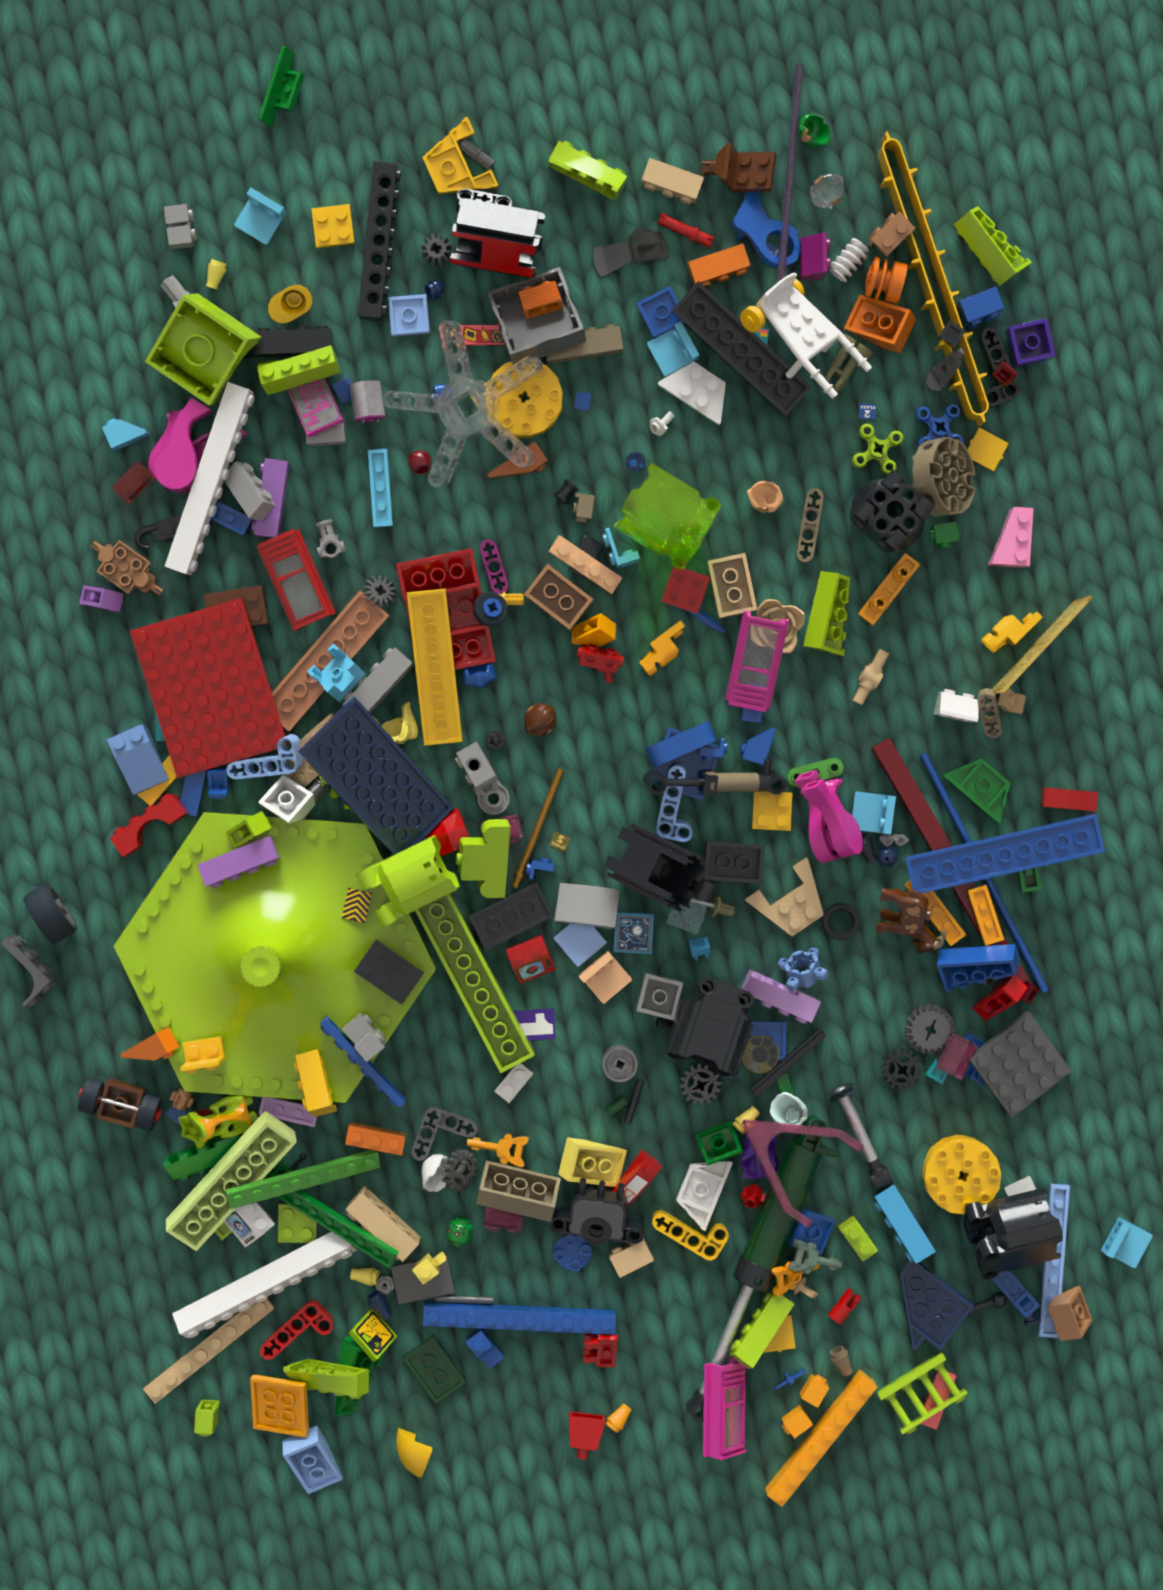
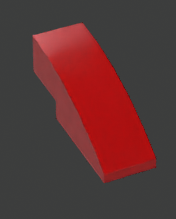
M1042 787L1040 807L1096 811L1098 792Z

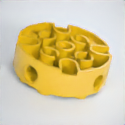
M532 360L513 367L510 361L493 373L487 386L486 405L492 421L502 432L514 438L530 439L545 433L555 425L562 411L563 392L558 377L548 366ZM527 395L529 400L523 403L520 397Z
M953 1135L942 1138L929 1149L922 1166L921 1176L925 1190L938 1206L950 1213L964 1215L966 1205L972 1202H980L982 1205L994 1199L1000 1189L1001 1170L998 1159L984 1143L973 1137ZM960 1171L964 1173L962 1178L959 1177Z

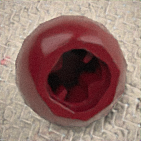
M417 450L409 456L408 466L413 473L423 474L430 470L432 458L427 452Z

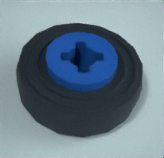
M485 592L478 596L474 602V616L484 626H497L507 616V603L498 593Z

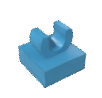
M708 937L689 940L692 957L698 961V956L705 955V958L708 959L709 954H711Z

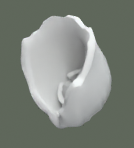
M434 1154L423 1162V1189H426L428 1192H438L445 1187L446 1183L442 1181L445 1176L441 1172L445 1171L443 1164H447L446 1156Z

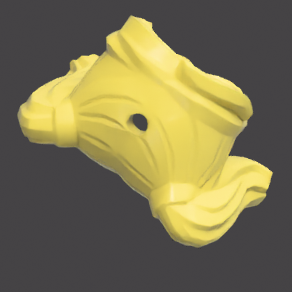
M406 702L401 707V718L387 721L381 725L398 745L405 743L407 740L416 739L418 736V726L412 714L410 702Z

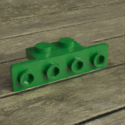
M285 46L281 47L258 118L270 127L273 125L277 109L293 112L305 76L301 72L291 70L295 53Z

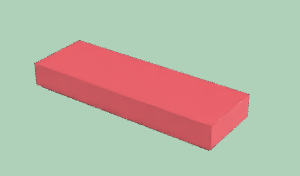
M936 1370L932 1384L944 1401L948 1399L951 1391L938 1370ZM948 1372L954 1382L956 1375ZM929 1392L924 1403L926 1411L936 1406ZM944 1409L920 1424L937 1430Z

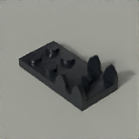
M537 882L468 915L484 951L554 917Z

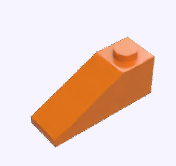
M167 1027L120 1055L122 1058L155 1061L163 1057L165 1060L174 1055L173 1051L179 1048V1045L170 1028Z

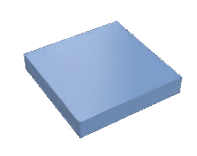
M427 294L388 297L392 337L430 334Z
M569 924L553 937L577 967L607 943L595 927Z

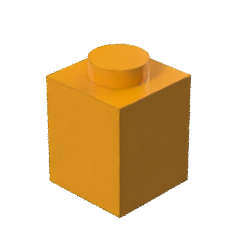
M810 1374L799 1393L801 1399L818 1408L829 1390V1386L826 1383L827 1380L818 1374L816 1376Z
M798 1405L782 1417V1428L787 1435L791 1434L794 1439L813 1426L810 1417L801 1405Z

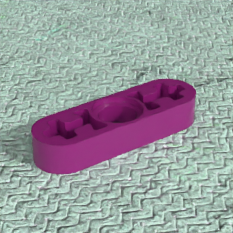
M485 540L480 545V551L493 592L503 594V592L508 590V581L499 551L494 541ZM486 544L494 546L492 555H497L498 558H491L486 561L485 558H489L488 552L483 551L486 548ZM491 562L499 563L500 569L498 572L493 573L489 570ZM503 573V577L499 578L501 583H505V586H503L502 591H499L498 588H494L497 585L496 578L492 580L491 576H498Z

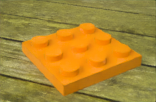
M253 1374L250 1378L253 1429L307 1437L309 1434L307 1383Z

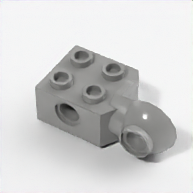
M475 742L457 752L458 757L455 760L460 768H465L467 774L464 776L469 785L474 784L473 790L478 796V803L481 809L488 814L496 815L502 813L507 808L510 797L508 791L501 785L479 743ZM472 760H477L480 764L479 769L476 771L470 768ZM496 793L499 796L497 804L489 802L490 794Z

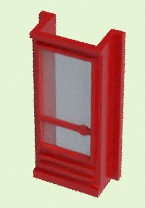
M292 529L258 544V552L294 632L312 622L336 614L299 529Z

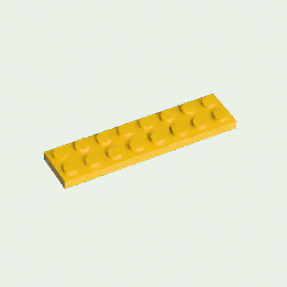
M446 588L407 592L424 746L463 742Z

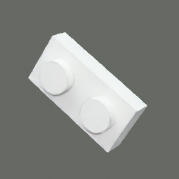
M522 1063L514 1066L495 1089V1092L510 1103L533 1075V1072Z

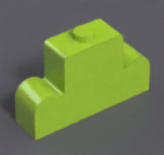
M490 819L481 825L483 837H462L460 839L459 853H456V865H458V873L461 880H477L482 896L486 898H505L510 825L507 819Z

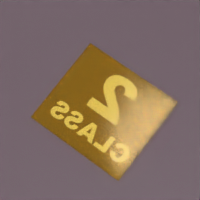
M555 831L549 845L565 852L570 837Z

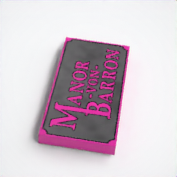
M325 378L287 389L308 438L344 422Z

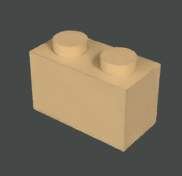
M644 1237L640 1243H629L623 1247L618 1245L611 1249V1253H609V1258L619 1278L654 1261Z

